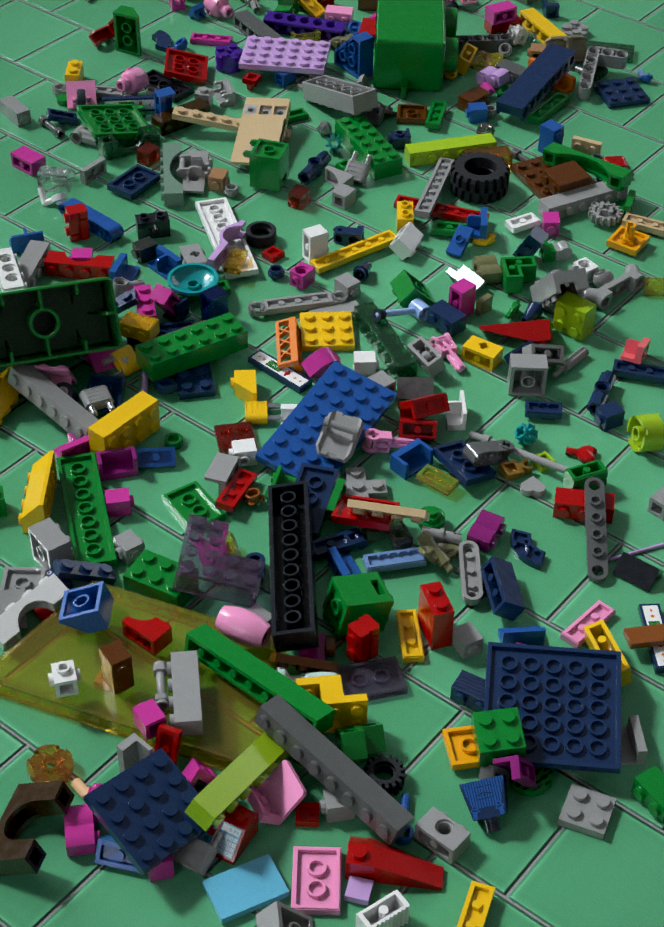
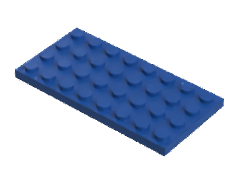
M334 361L258 451L255 460L277 471L278 465L283 467L284 475L297 477L301 463L335 468L340 471L345 463L317 454L316 443L325 417L332 411H339L344 415L361 418L364 427L354 450L355 452L365 439V431L375 427L397 399L398 393Z

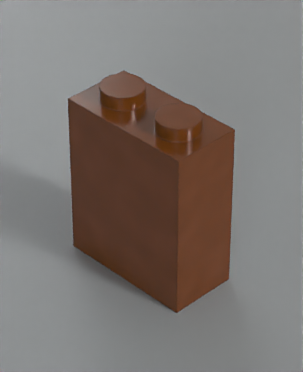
M574 160L542 170L541 183L553 195L590 185L591 176Z

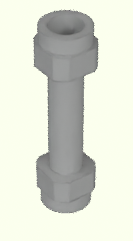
M156 661L153 664L157 685L155 702L164 711L169 708V698L165 685L167 664L164 661Z

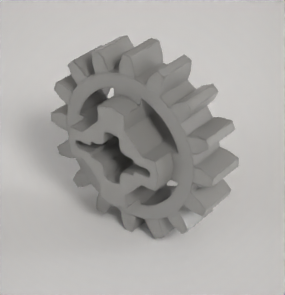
M603 201L600 203L595 202V205L591 204V207L588 209V218H591V222L595 221V224H601V226L604 224L608 227L611 224L615 226L616 223H620V220H622L623 209H620V206H615L616 203L610 204L609 201L607 203Z

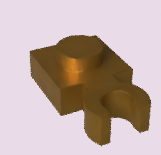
M523 459L520 463H517L515 460L499 463L497 470L506 481L523 478L524 474H531L534 467L527 466L528 459Z

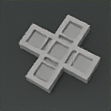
M364 467L345 468L346 494L374 499L387 498L385 479L366 480Z

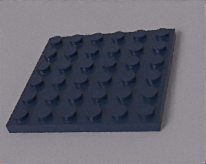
M488 642L484 711L518 707L526 743L525 759L532 762L535 767L620 774L621 652Z

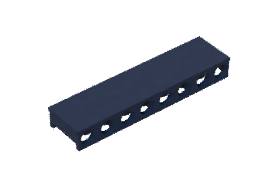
M550 43L496 101V113H507L519 117L520 121H523L573 66L576 51Z

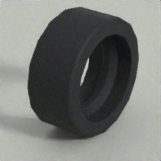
M266 221L253 222L246 227V242L254 248H269L276 243V227ZM256 234H267V235L258 236V235H256Z

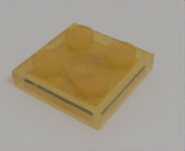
M483 50L477 51L472 60L471 69L483 70L488 66L495 67L496 64L504 60V55L488 53Z

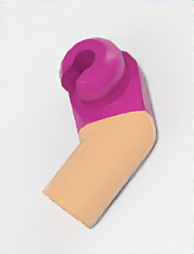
M76 778L71 782L72 788L82 799H84L86 794L102 785L98 782L97 784L94 783L92 787H87L80 778Z

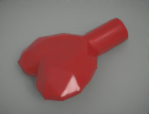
M590 445L582 446L579 449L567 447L565 454L577 456L580 461L588 463L595 461L597 449Z

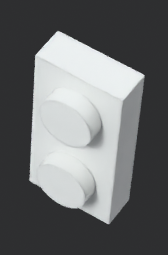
M530 212L505 220L504 226L514 234L531 229L536 225L540 226L541 220Z

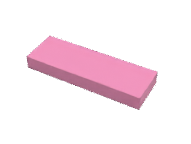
M598 600L561 633L560 639L574 648H579L586 642L583 627L602 619L606 624L615 616L616 610Z

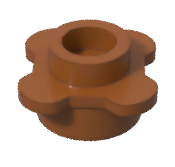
M258 488L248 489L243 498V501H246L248 506L258 505L260 501L265 500V496L261 495Z

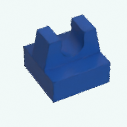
M199 3L191 7L188 13L190 19L194 18L196 21H199L201 17L203 19L206 17L204 4Z

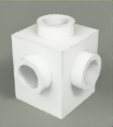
M510 24L506 34L511 35V44L524 45L530 32L525 30L522 25L516 24L515 26Z
M73 660L51 663L52 673H48L50 687H55L56 698L79 694L77 682L81 681L80 669L74 667Z

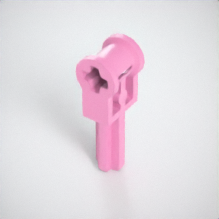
M449 333L430 338V345L443 359L447 358L455 371L461 373L465 370V365L457 356L458 347Z
M369 428L365 431L366 439L362 443V449L370 454L376 452L389 453L390 448H402L416 439L392 437L391 431H379Z

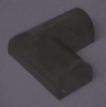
M394 520L389 531L362 528L363 537L368 543L389 539L395 550L411 548L413 545V537L403 521Z

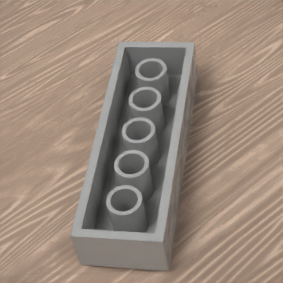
M322 75L302 82L304 99L318 103V105H325L328 108L332 107L335 110L351 113L354 116L360 115L363 111H372L373 108L378 107L377 89L328 75Z

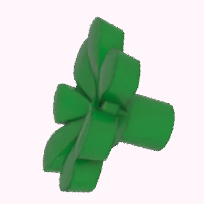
M519 299L512 303V308L508 310L504 317L509 320L513 316H517L519 319L522 318L524 313L519 310L521 306Z

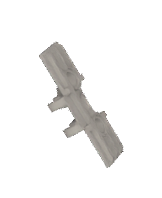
M188 150L187 154L179 156L178 160L180 163L176 174L178 177H183L184 194H204L205 183L208 181L213 164L211 157L208 161L209 151Z

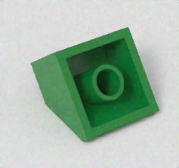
M405 269L390 282L393 288L392 292L398 298L397 302L403 308L405 306L408 308L410 302L416 298H420L428 306L435 304L426 285Z

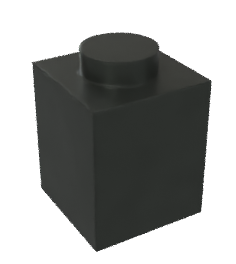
M150 236L132 242L133 250L131 252L133 258L137 259L141 264L156 259V247L158 244Z

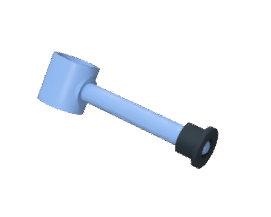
M416 298L410 302L408 308L393 310L374 308L372 317L375 322H380L386 317L412 314L419 321L423 322L427 320V310L430 306L420 298Z

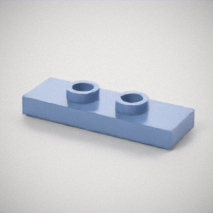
M419 547L365 554L362 558L366 573H379L426 566L427 560L426 557H423L417 551Z

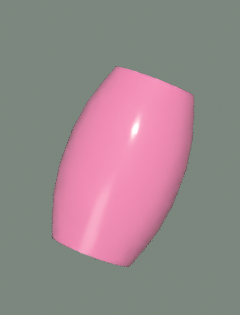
M223 606L215 621V627L225 637L246 647L264 648L272 633L271 625L264 618L248 609L237 606Z

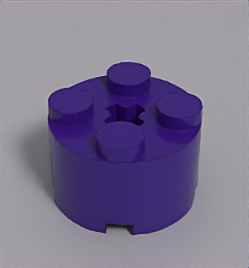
M236 43L216 46V70L221 73L226 71V74L240 72L239 61L243 50Z

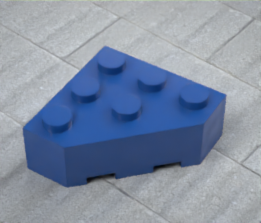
M366 31L351 36L349 40L334 50V63L356 79H359V76L365 74L366 78L373 76L374 37Z

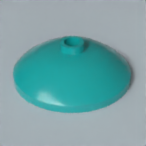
M202 263L179 265L173 268L167 276V283L170 289L179 295L187 297L208 294L216 288L219 282L217 271L211 266Z

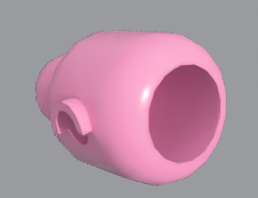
M204 0V9L209 16L230 18L233 15V8L229 5L228 0Z
M129 67L124 70L121 78L117 80L116 88L120 92L129 94L140 93L148 85V75L141 68Z

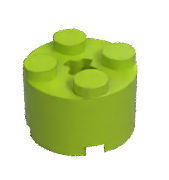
M659 413L639 414L629 418L627 432H630L631 438H628V442L634 452L663 449L664 423Z

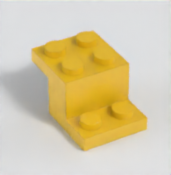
M341 675L296 679L297 685L335 709L333 726L324 733H335V728L367 724V693L344 695Z

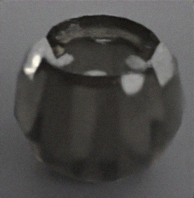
M489 122L480 123L476 134L491 133L494 135V126Z

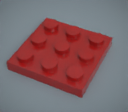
M167 47L163 76L195 82L196 84H206L208 56Z

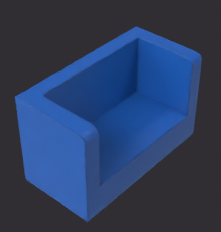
M171 87L154 91L155 114L172 108V97L176 96V92Z
M417 438L390 454V469L404 480H407L433 464L434 449Z

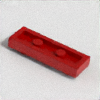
M239 468L216 499L215 507L233 513L245 497V492L256 482L257 473Z

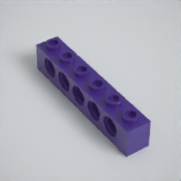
M269 10L263 19V22L278 34L330 41L338 36H346V22Z

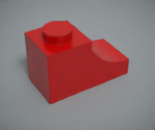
M127 616L122 620L123 635L153 656H156L173 641L170 624L156 616L150 620H137Z

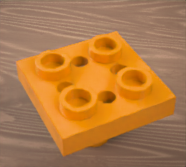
M627 222L626 227L621 225L610 236L606 246L628 255L636 256L650 241V235L636 231V223H633L632 226V222Z

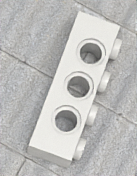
M11 247L0 249L1 291L28 288L23 272H21L16 253L13 254Z

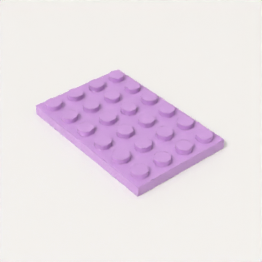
M248 36L239 61V69L324 75L331 42L324 40L313 41L310 39L299 40L296 38L285 39L283 37Z

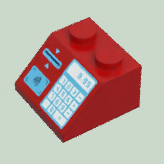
M240 804L231 814L228 812L224 813L226 817L217 827H213L198 837V839L209 844L216 831L222 832L223 837L216 848L218 849L216 857L232 865L236 863L258 831V813Z

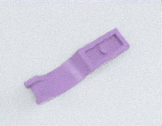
M241 220L221 230L219 234L220 244L208 258V265L216 271L229 257V241L245 237L246 232L241 231V228L245 226L246 221Z

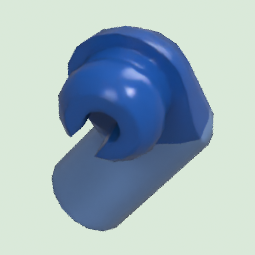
M643 69L637 71L639 80L650 83L653 79V75H650V73L645 75Z

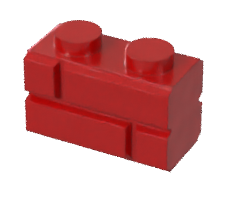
M79 203L65 206L63 220L64 223H67V227H64L66 237L69 236L71 242L89 239L88 212L85 205Z
M400 417L398 438L409 437L411 439L436 440L437 420Z
M367 614L358 618V621L355 620L348 624V635L346 636L348 642L346 655L349 660L354 661L359 666L367 663L368 659L371 660L378 656L380 625Z

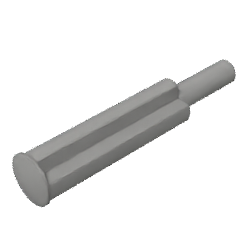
M585 346L579 348L564 360L561 367L553 372L551 376L556 378L563 371H569L589 354V350Z

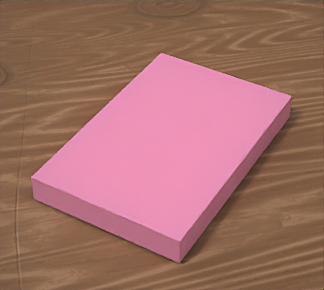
M293 846L291 907L307 915H340L341 847Z

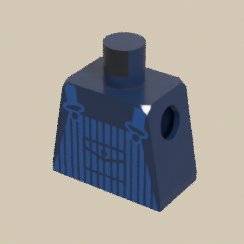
M506 775L460 784L461 792L473 821L484 819L487 833L500 831L501 826L498 816L508 814Z

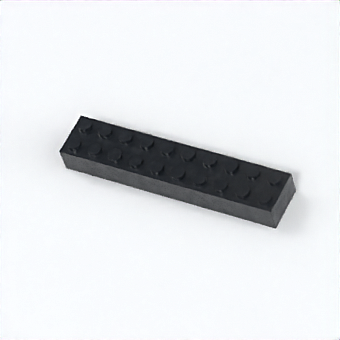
M308 481L268 486L271 631L276 653L319 647L312 505Z

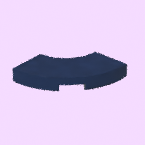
M158 30L152 35V40L157 42L155 49L166 52L167 47L170 48L172 46L171 37L166 32Z
M512 529L510 543L514 554L526 565L541 570L546 552L538 549L533 544L531 533Z

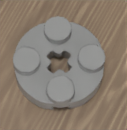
M571 20L570 23L562 25L561 31L567 36L583 35L586 38L589 26L578 23L577 20Z

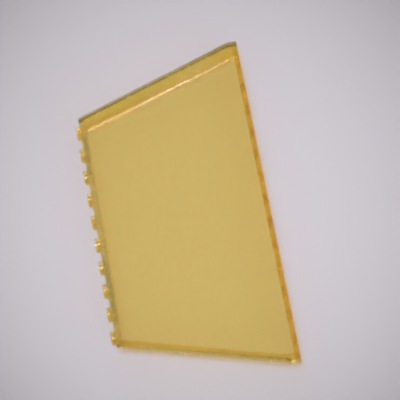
M91 581L87 585L94 584L100 581ZM106 584L114 598L109 629L86 633L60 624L58 619L61 607H59L0 656V696L125 738L135 733L148 745L155 747L156 736L149 740L145 739L134 723L132 709L139 703L152 698L155 701L157 685L153 664L156 661H164L167 664V662L171 661L170 652L184 651L186 633L204 623L220 634L222 633L215 627L216 617ZM127 616L137 620H150L156 616L170 624L173 641L156 656H153L123 635L122 620ZM272 635L264 648H251L234 642L277 670V667H275L276 663L269 662L270 653H276ZM119 639L132 656L135 686L114 695L102 677L99 648ZM73 660L74 667L80 669L81 681L77 682L79 694L56 698L55 687H50L48 673H52L51 663ZM198 660L203 735L182 736L178 755L188 759L194 757L206 765L224 770L265 732L254 722L259 707L263 704ZM167 675L165 677L166 693L168 696H173V692H168V679H172V675ZM168 708L162 712L166 716V725L170 726L169 714H174V710H169Z

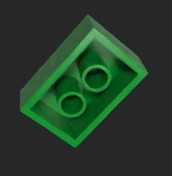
M145 549L123 575L124 593L178 614L199 588L198 570Z

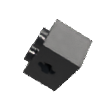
M167 211L135 215L138 240L148 236L152 239L171 237L170 220Z

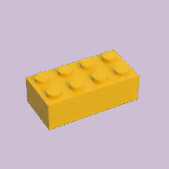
M141 391L89 426L90 452H95L96 457V452L135 447L160 429L158 400Z

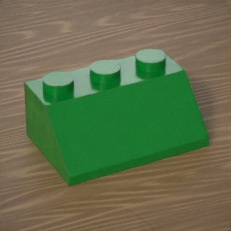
M121 5L113 12L116 51L141 56L139 16L134 8Z

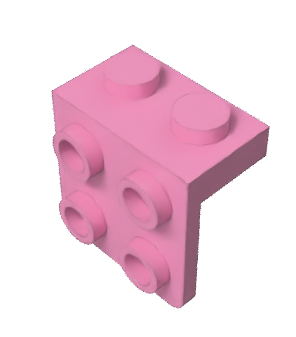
M283 760L257 788L251 787L253 791L246 800L250 803L253 811L258 813L259 822L280 826L304 799L307 792L290 761Z

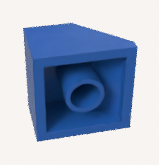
M104 581L64 591L58 619L59 623L86 633L109 629L114 598Z

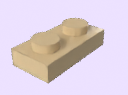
M574 135L571 148L588 155L599 154L601 156L603 142Z

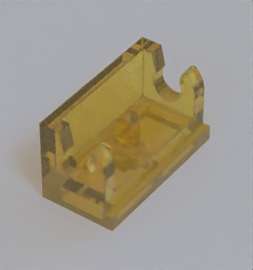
M315 29V32L296 34L293 31L291 32V39L321 41V32L318 29Z

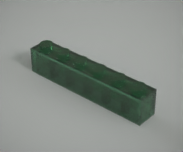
M374 302L354 306L353 322L358 325L360 332L365 335L368 343L373 346L375 353L380 356L382 363L388 367L390 374L396 380L397 377L417 376V360L386 319L380 322L373 320L372 311L374 308H377Z

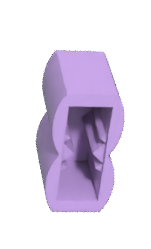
M488 66L476 73L479 85L488 81L493 88H499L510 81L509 71L504 68L497 69L493 66Z

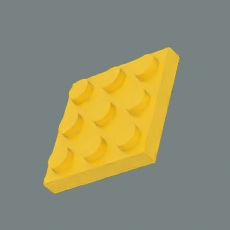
M351 311L300 313L302 352H314L324 347H330L332 351L355 350Z

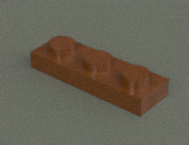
M270 653L269 662L276 663L275 667L288 669V666L292 665L296 666L297 671L309 672V668L316 669V672H337L338 663L282 653Z

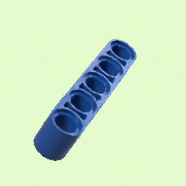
M71 198L59 205V211L63 215L65 213V206L83 202ZM84 204L88 212L89 231L109 243L124 235V229L121 224Z

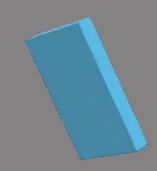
M269 854L202 881V886L221 924L289 897V890Z

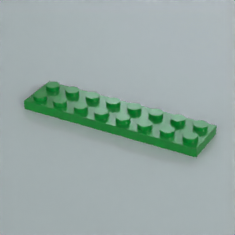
M95 452L57 457L56 461L68 528L73 543L74 560L112 566L117 565Z

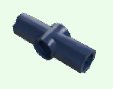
M323 150L316 157L308 159V165L298 174V179L301 183L307 184L313 178L322 175V169L332 160L329 152Z
M606 370L602 372L595 383L594 391L587 404V410L590 414L595 415L597 406L608 403L609 395L616 381L613 371Z

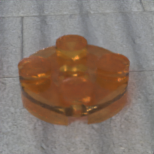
M59 745L41 746L27 760L28 776L34 783L61 780L67 783L72 778L71 774L74 770L72 754L67 749L66 751L60 749ZM52 763V765L55 766L50 769L46 768L48 766L47 764Z

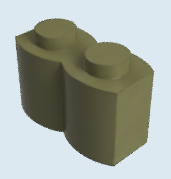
M495 255L474 256V261L471 262L472 271H475L478 276L484 279L486 284L501 283L502 271Z

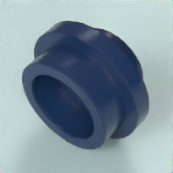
M272 265L268 270V276L275 280L282 278L285 274L283 267L280 265Z

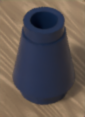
M365 261L353 269V277L359 281H365L372 268L371 263Z
M538 302L529 303L521 322L538 319L543 314V306Z

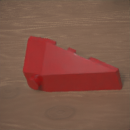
M550 319L479 326L482 332L527 342L531 340L535 344L547 345L548 342H553V323Z
M350 837L346 858V880H349L350 875L374 880V883L442 891L444 867L373 838Z

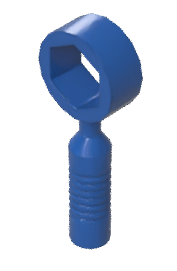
M404 793L401 795V805L409 812L411 796ZM411 825L407 830L410 836L398 838L395 841L397 845L406 846L412 842L414 831Z

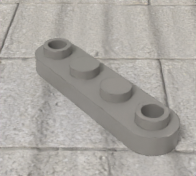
M467 540L461 542L458 548L461 596L464 603L474 606L480 604L483 597L480 554L477 543Z

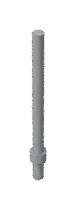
M474 431L469 433V438L479 442L498 441L487 434L482 435ZM517 447L511 451V454L564 473L565 469L570 468Z

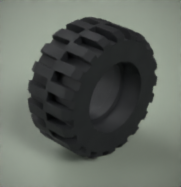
M476 151L475 153H464L460 157L458 156L451 164L450 190L460 200H465L468 203H493L504 197L508 191L510 168L503 158L497 157L495 154H489V152L481 153V151Z

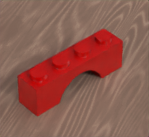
M49 250L44 260L45 276L77 279L109 277V270L113 266L115 258L114 256L97 255L87 261H75L68 258L65 252Z

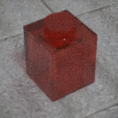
M146 142L136 149L137 163L151 167L160 160V146Z
M296 184L288 192V207L302 211L310 202L311 188Z

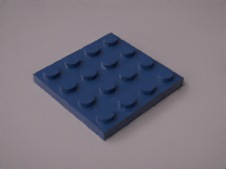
M162 747L84 797L85 803L141 875H144L206 833L184 812L191 801L198 795V792Z

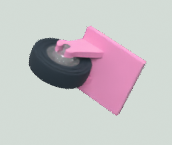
M95 80L66 81L68 110L77 109V105H97Z

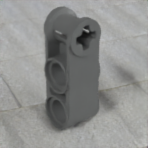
M503 439L498 441L470 442L464 447L463 455L475 467L493 466L509 461L508 457L515 446L510 441Z

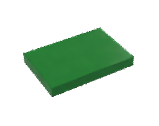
M197 481L162 495V500L192 535L226 520V514L222 509L215 507V501Z

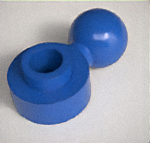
M185 37L180 38L174 43V47L170 48L183 51L187 48L188 41Z

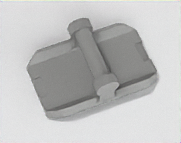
M339 411L329 413L323 421L322 430L316 443L317 454L346 463L352 457L363 430L364 423L361 418L344 415Z

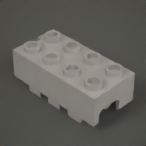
M573 266L566 271L556 269L552 273L546 274L545 277L540 278V280L535 281L534 285L530 286L532 301L538 302L545 307L550 303H556V300L567 291L578 294L580 297L585 296L584 290L589 288L586 269Z

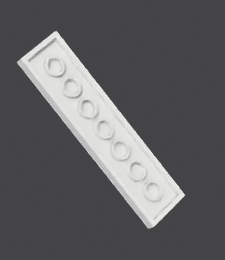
M226 197L195 202L196 210L213 250L220 244L219 234L221 230L237 222ZM245 238L229 241V257L221 265L226 280L259 274V269Z

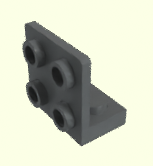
M378 101V107L373 108L372 111H363L361 114L370 123L380 126L385 112L397 115V112L393 111V107L383 105Z

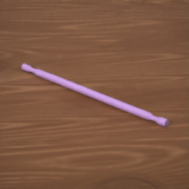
M664 542L628 553L635 555L664 547ZM622 554L610 557L608 561L618 560Z

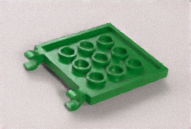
M77 105L76 111L94 140L152 138V136L154 139H160V135L155 133L157 131L160 132L161 128L159 126L149 127L143 118L146 115L141 111L147 109L145 105Z

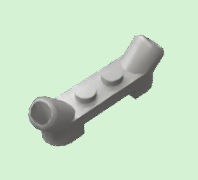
M629 264L625 267L624 274L600 288L584 290L585 296L583 298L597 304V307L603 310L611 306L613 298L629 290L634 293L641 289L646 281V277L639 273L637 265Z

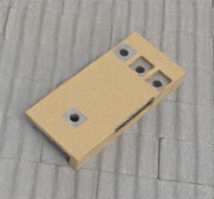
M246 97L230 164L249 165V158L244 157L243 152L245 150L252 151L254 146L250 145V141L260 138L280 142L283 125L285 124L281 142H284L291 111L290 99Z

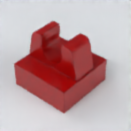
M248 72L242 78V83L247 85L248 90L253 91V87H257V84L262 80V75Z

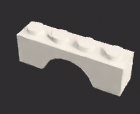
M54 573L50 577L45 576L42 578L37 587L33 590H27L18 602L10 603L5 608V612L0 615V648L3 651L21 638L19 623L28 611L35 608H46L56 611L61 607L64 591L69 589Z

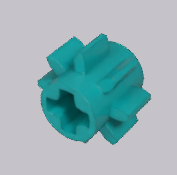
M331 134L330 139L326 138L328 144L325 146L331 147L330 152L335 150L338 153V149H343L341 143L344 140H339V134L337 137ZM337 140L338 145L333 147L332 141L335 142Z
M522 423V425L516 428L515 439L518 440V444L531 446V444L536 442L538 431L534 429V425Z

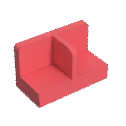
M646 337L642 341L627 339L620 359L641 364L647 356L651 339Z

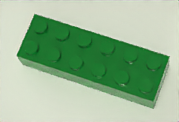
M363 114L335 120V136L340 135L339 140H344L342 144L351 155H353L354 151L359 152L356 159L358 162L365 164L367 156H373L369 165L371 166L369 175L373 180L402 174L403 158Z
M231 312L135 345L136 363L150 380L155 382L248 348V331Z

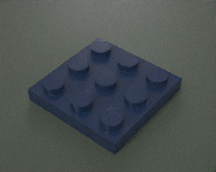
M632 77L609 81L602 80L593 84V88L609 109L649 104L650 102L648 95Z

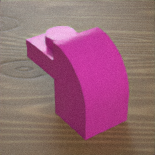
M324 347L308 356L301 365L310 378L320 379L334 361L341 364V359L330 347Z

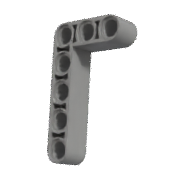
M588 47L577 97L580 100H588L590 98L597 66L624 69L627 65L628 53L624 50L606 47Z

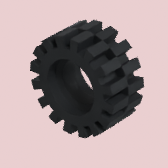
M380 754L379 758L376 755L372 756V760L368 759L367 764L364 765V772L388 794L393 796L394 793L397 796L399 790L402 791L405 781V767H403L402 761L398 763L397 757L391 759L392 755L390 754L387 755V758L384 757V754ZM386 772L391 774L393 778L381 780L375 775Z

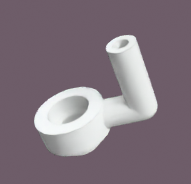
M37 188L43 206L51 204L59 206L68 200L66 192L55 194L47 199L44 188Z

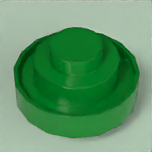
M434 506L421 508L430 513L429 521H423L422 524L417 523L421 529L422 526L440 529L445 525L446 516L440 508Z

